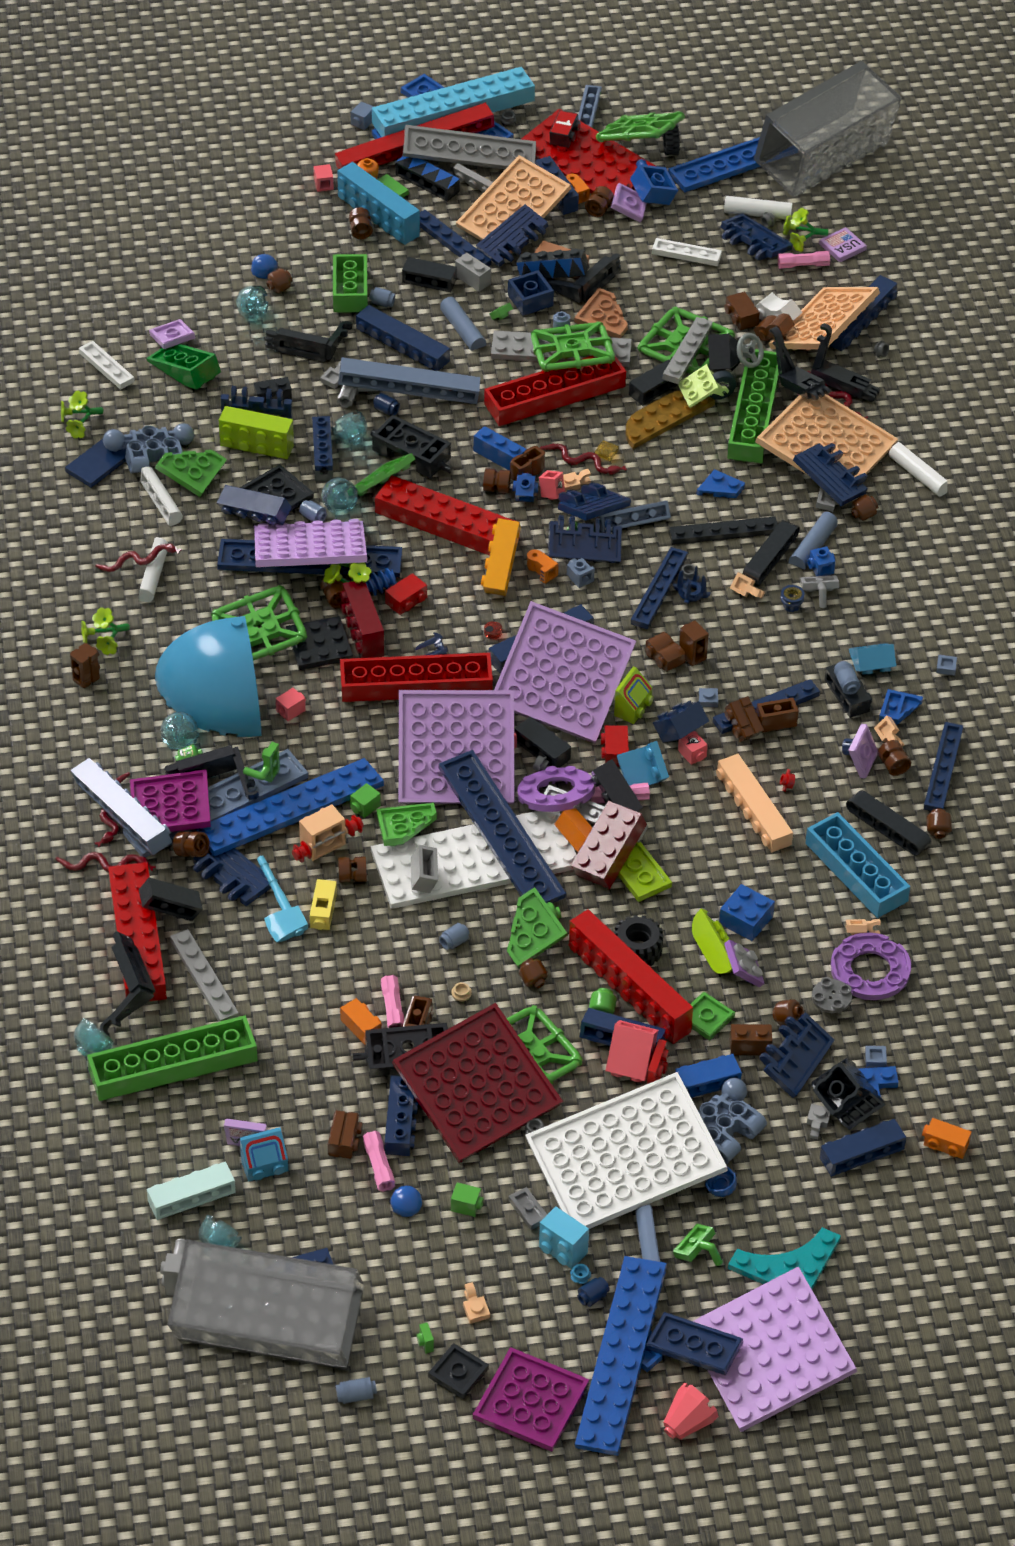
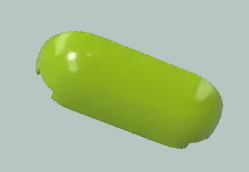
M701 908L696 913L692 922L693 937L713 971L719 974L731 973L733 970L724 943L730 939L718 920L714 922L707 915L708 911Z

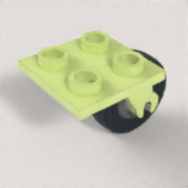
M706 364L681 380L678 386L688 406L691 408L708 396L714 400H721L730 396L736 388V380L728 371L713 373Z

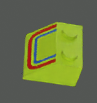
M634 666L615 690L614 716L632 724L638 718H642L646 707L650 706L654 699V696H652V686Z

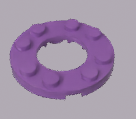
M549 766L545 770L523 778L518 786V798L521 804H527L529 809L542 812L564 811L574 808L573 806L578 805L580 802L584 804L590 800L595 793V785L591 780L592 776L576 769L574 766H567L565 768ZM550 781L553 784L557 781L571 782V785L574 786L571 791L554 796L544 795L538 791L539 787L547 786Z
M859 933L845 938L842 944L834 949L831 958V973L835 980H840L850 985L852 996L863 1000H881L896 995L906 986L911 973V960L905 948L900 943L897 945L889 940L888 936L878 933ZM861 954H877L888 961L890 972L884 979L879 981H865L859 975L853 973L851 963L854 958Z

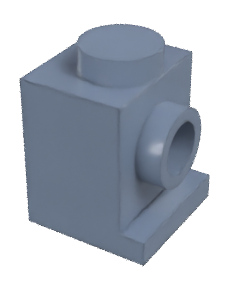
M583 558L569 561L567 576L578 588L594 581L595 568L593 566L590 567Z

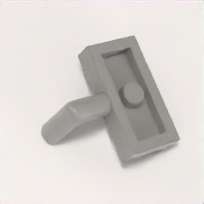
M836 575L800 577V586L806 592H814L819 589V607L826 608L827 591L839 588V580Z

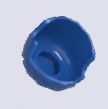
M260 254L253 259L251 272L258 278L267 279L269 273L277 270L278 263L274 257L268 254Z
M727 1167L728 1171L706 1180V1188L712 1195L726 1197L731 1195L736 1189V1173L729 1167Z
M409 1185L401 1186L394 1191L390 1204L394 1213L402 1217H412L421 1209L422 1197L414 1187Z

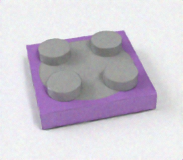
M731 940L726 941L724 946L733 973L757 987L764 985L763 972L759 968L758 957L755 952L744 948L739 943Z

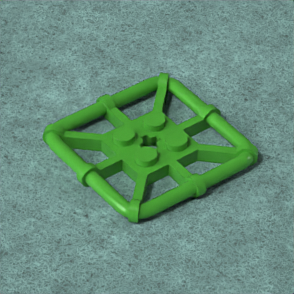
M680 111L663 114L653 112L648 115H622L621 118L608 124L604 130L597 133L596 140L604 142L612 140L631 141V139L645 138L658 139L668 130L674 129L676 124L684 120L685 115Z
M677 306L672 307L658 323L653 324L649 333L639 343L638 350L661 362H665L668 359L671 361L690 329L682 324L680 316L695 321L696 317L705 318L706 320L708 318L705 316L700 317L684 309L677 308ZM672 316L677 325L673 332L662 328ZM713 322L711 329L720 332V334H730L732 337H735L733 330ZM656 334L667 338L664 342L648 344ZM708 335L692 360V367H688L687 373L692 374L706 364L709 367V357L701 367L698 366L696 361L699 353L709 356V348L706 347ZM667 350L672 352V354L665 356L656 351Z
M597 321L596 323L571 326L565 324L563 327L535 329L531 332V341L534 347L533 353L537 357L542 371L548 372L550 370L568 368L581 369L583 366L611 364L615 361L612 339L608 336L602 322ZM596 332H600L601 337L589 339ZM539 339L551 342V344L540 345ZM603 345L606 351L594 348L593 346ZM556 351L548 359H544L543 353ZM587 355L599 357L580 360V357H585ZM570 357H574L575 360L556 363L561 358L568 359Z
M281 585L251 596L246 595L243 599L214 609L211 613L212 621L233 618L236 616L224 613L247 605L250 613L243 616L246 619L251 647L263 642L266 647L252 653L253 661L268 655L273 656L275 655L274 653L305 642L307 639L306 629L299 616L300 612L294 606L288 591ZM274 595L267 607L257 611L254 610L252 603ZM283 597L288 612L275 616L273 611ZM293 619L298 632L280 628L279 624ZM279 636L289 638V640L273 646L269 643V640Z
M532 1005V1007L525 1008L508 1017L507 1020L512 1025L530 1015L527 1030L518 1036L550 1083L553 1084V1081L581 1066L583 1058L564 1036L563 1030L557 1028L541 1009ZM536 1016L552 1033L542 1040H539L533 1033ZM559 1041L571 1056L552 1054L546 1047ZM549 1062L565 1064V1066L550 1074L542 1069V1066Z

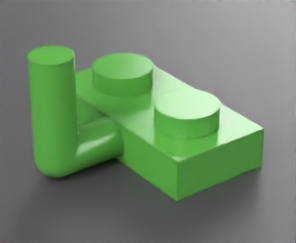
M271 742L268 748L263 750L262 759L264 765L261 772L245 767L243 774L259 780L272 782L280 770L279 744Z
M696 1224L673 1250L675 1258L692 1262L703 1249L709 1251L716 1266L721 1265L723 1261L716 1245L709 1242L716 1234L713 1227Z

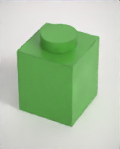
M366 783L350 795L352 811L363 818L367 817L381 806L380 793Z
M457 1182L451 1197V1211L475 1217L477 1210H481L484 1197H481V1188Z

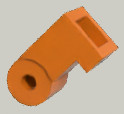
M568 174L566 178L578 193L579 204L586 202L590 197V188L578 175Z
M535 549L527 553V568L537 572L540 575V581L544 584L558 576V563L552 558Z

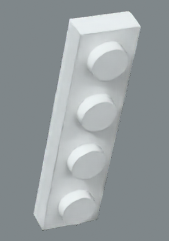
M656 238L652 254L718 266L722 250Z
M94 341L79 348V354L120 390L135 382L134 376Z

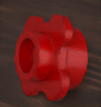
M787 769L786 774L781 775L780 785H783L782 791H786V788L792 789L794 786L795 774L790 773V769Z

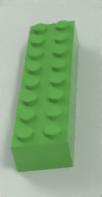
M755 349V355L758 358L759 350ZM764 351L763 359L757 367H744L728 443L727 459L763 463L765 448L755 443V441L771 423L779 383L776 352ZM746 358V361L753 363L751 358Z
M246 1015L87 1055L89 1073L99 1101L258 1061L257 1045Z

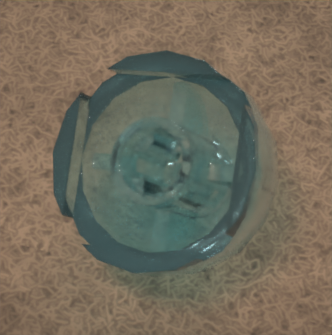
M246 286L237 295L236 306L238 312L246 319L258 320L259 317L263 318L267 312L268 302L265 299L267 292L262 286Z
M353 412L344 415L335 422V427H331L332 433L339 442L347 445H357L362 442L367 433V422L361 412H358L359 415H354Z
M333 478L322 489V502L331 513L338 514V512L344 511L345 514L356 505L358 490L352 482L345 478Z
M174 712L169 714L162 722L160 729L161 740L167 744V747L179 750L193 742L194 744L197 742L199 737L198 726L191 715L184 712Z
M85 1018L75 1028L73 1036L75 1043L78 1045L76 1050L85 1057L87 1054L109 1050L114 1045V1041L102 1030L97 1029L96 1025Z
M207 1215L201 1223L198 1233L199 1240L204 1245L203 1250L210 1255L230 1253L238 1245L242 1237H236L238 1232L225 1222L219 1220L216 1223L212 1221L213 1216Z

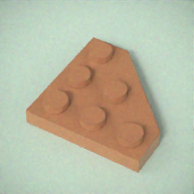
M598 288L574 317V323L587 324L599 321L605 326L608 336L622 338L628 330V324L623 318V313L616 302V297L614 293Z

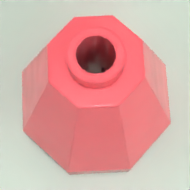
M684 1383L678 1389L663 1422L666 1427L664 1431L672 1439L675 1437L682 1439L713 1423L719 1417L717 1409L714 1405L710 1408L707 1404L709 1399L693 1385L688 1386L687 1383Z

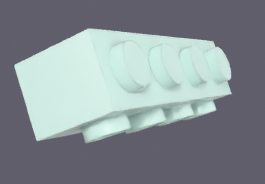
M226 1161L147 1189L148 1202L156 1220L236 1193L235 1180Z

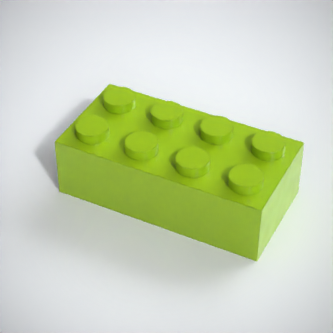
M225 406L219 418L220 446L288 459L294 447L293 419Z

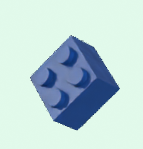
M741 884L720 908L719 922L722 926L753 941L772 919L775 901Z

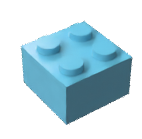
M555 1206L540 1222L539 1247L544 1253L555 1257L562 1265L573 1269L588 1253L589 1228Z

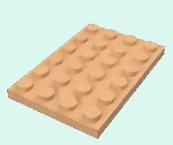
M518 155L460 217L456 225L481 241L524 204L542 218H545L571 190V185Z
M824 287L801 310L802 313L793 320L794 327L783 337L786 348L792 350L818 349L820 342L817 340V337L819 335L826 337V331L820 328L823 323L830 325L832 328L830 345L880 294L879 288ZM775 339L769 342L771 349H776V346L773 345Z

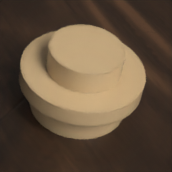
M457 983L452 988V997L456 1001H467L472 995L471 988L466 983Z

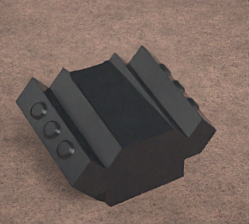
M848 1057L811 1082L814 1088L813 1092L831 1115L835 1116L848 1130L886 1105L885 1100L878 1095L877 1090L870 1085L864 1074L856 1068V1064Z

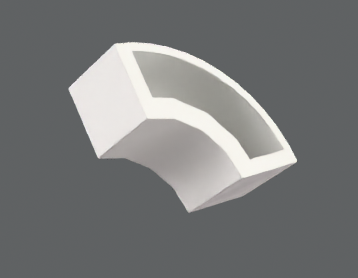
M773 292L755 306L760 312L759 319H764L769 315L778 316L785 313L789 314L792 320H795L802 313L792 299L782 300Z

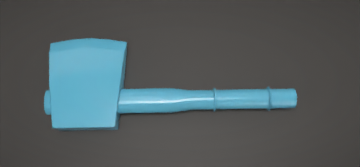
M259 856L257 861L260 869L264 872L282 909L264 918L268 931L276 942H282L294 936L302 935L308 929V923L299 906L291 907L277 882L278 880L274 877L269 863H267L264 856Z

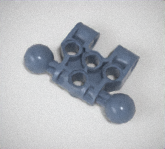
M185 423L178 424L172 431H167L166 427L158 429L147 425L138 431L130 430V433L125 435L119 430L111 429L104 434L103 445L109 451L116 452L121 450L124 444H127L125 458L130 473H139L143 467H150L149 462L160 460L165 453L181 454V445L190 444L195 434L193 428Z
M738 1078L726 1080L721 1089L722 1094L720 1096L715 1095L710 1101L703 1103L698 1111L725 1164H728L741 1151L740 1144L732 1137L734 1132H739L745 1137L753 1139L767 1126L765 1117L743 1101L747 1095V1087Z

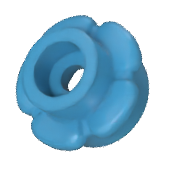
M584 1264L575 1265L570 1272L571 1280L575 1283L585 1284L591 1278V1272Z

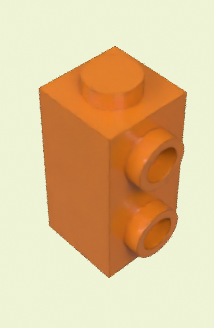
M576 808L563 811L554 824L577 852H579L592 830V826Z
M357 998L340 1008L341 1021L364 1045H366L365 1030L381 1029L382 1023L380 1019L374 1016L369 1011L367 1005L361 1003Z
M932 1118L930 1124H926L922 1132V1136L925 1137L924 1146L963 1159L970 1144L972 1131Z

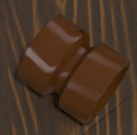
M604 186L597 187L585 203L586 211L593 217L603 216L612 204L613 192Z
M359 207L349 213L352 236L356 239L370 237L373 232L370 212L365 208Z
M485 468L483 491L494 492L496 489L499 493H509L511 471L500 470L497 472L496 469Z
M322 580L321 589L329 605L332 608H341L343 602L340 591H343V582L335 580L332 584H329Z
M887 741L878 749L877 754L885 764L890 775H902L910 768L912 762L906 752H904L899 741Z
M181 831L173 839V850L180 857L201 858L207 855L210 848V840L203 832Z
M366 856L354 857L353 860L349 857H338L339 883L350 882L352 879L355 882H367Z

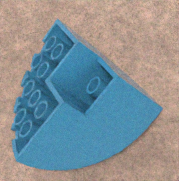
M245 616L211 621L199 625L175 639L161 655L155 671L157 689L166 700V705L169 708L172 707L176 711V715L186 722L189 720L195 723L196 727L208 732L214 730L224 736L226 733L238 734V737L262 736L257 684Z

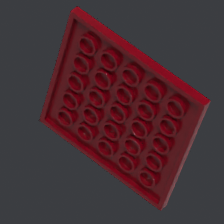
M496 1003L392 1061V1064L458 1163L522 1128L530 1120L541 1117L563 1103L559 1094Z

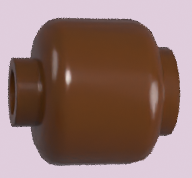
M279 268L268 274L266 285L270 291L273 290L275 293H281L291 287L293 280L288 270Z
M865 494L852 502L853 508L850 510L855 519L859 518L861 521H865L875 516L879 507L873 496Z
M934 809L927 815V832L936 839H943L951 833L952 819L946 810Z
M530 958L520 965L519 976L527 987L538 989L546 984L545 980L548 977V971L540 960Z
M789 999L776 1003L772 1014L775 1022L783 1026L786 1025L785 1020L789 1016L794 1017L798 1021L800 1016L804 1014V1010L797 1000Z

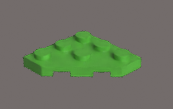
M205 450V452L196 453V451H185L181 454H172L170 452L162 456L155 469L201 497L227 459L213 450Z
M411 453L383 464L349 489L348 492L351 496L357 494L359 496L364 495L369 491L370 487H374L379 483L382 484L390 478L389 476L411 467L410 463L415 460L413 454Z
M434 803L376 809L384 846H397L406 843L437 819Z
M535 887L518 898L510 942L507 947V953L518 969L527 959L537 957L568 936L566 930Z

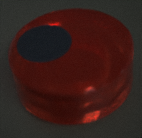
M495 621L486 623L484 635L489 639L501 637L502 625Z

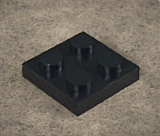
M453 1343L428 1372V1378L464 1399L489 1370V1364Z

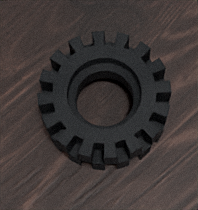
M678 125L663 134L665 155H679L680 138Z

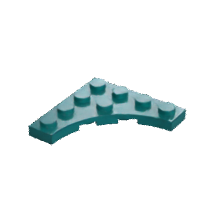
M822 1227L808 1243L793 1251L782 1254L761 1255L737 1249L728 1263V1269L758 1283L765 1284L799 1266L810 1288L813 1289L839 1244L841 1235Z

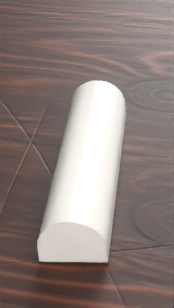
M726 196L724 213L738 215L743 213L747 216L761 217L765 212L772 213L775 219L784 220L792 214V203Z
M898 442L890 449L889 457L936 495L941 497L947 493V480L904 445Z
M143 467L141 469L140 482L169 526L180 523L183 515L152 467Z
M156 537L154 539L152 550L156 546L160 544H168V542L162 538ZM166 550L160 551L157 557L150 564H147L140 587L139 601L151 602L153 600L167 554Z

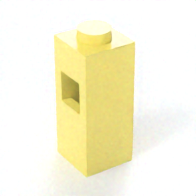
M317 879L310 911V928L330 930L337 896V881Z

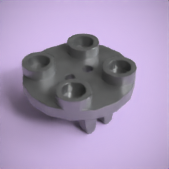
M824 977L813 988V1003L823 1012L841 1013L851 1004V987L840 980Z

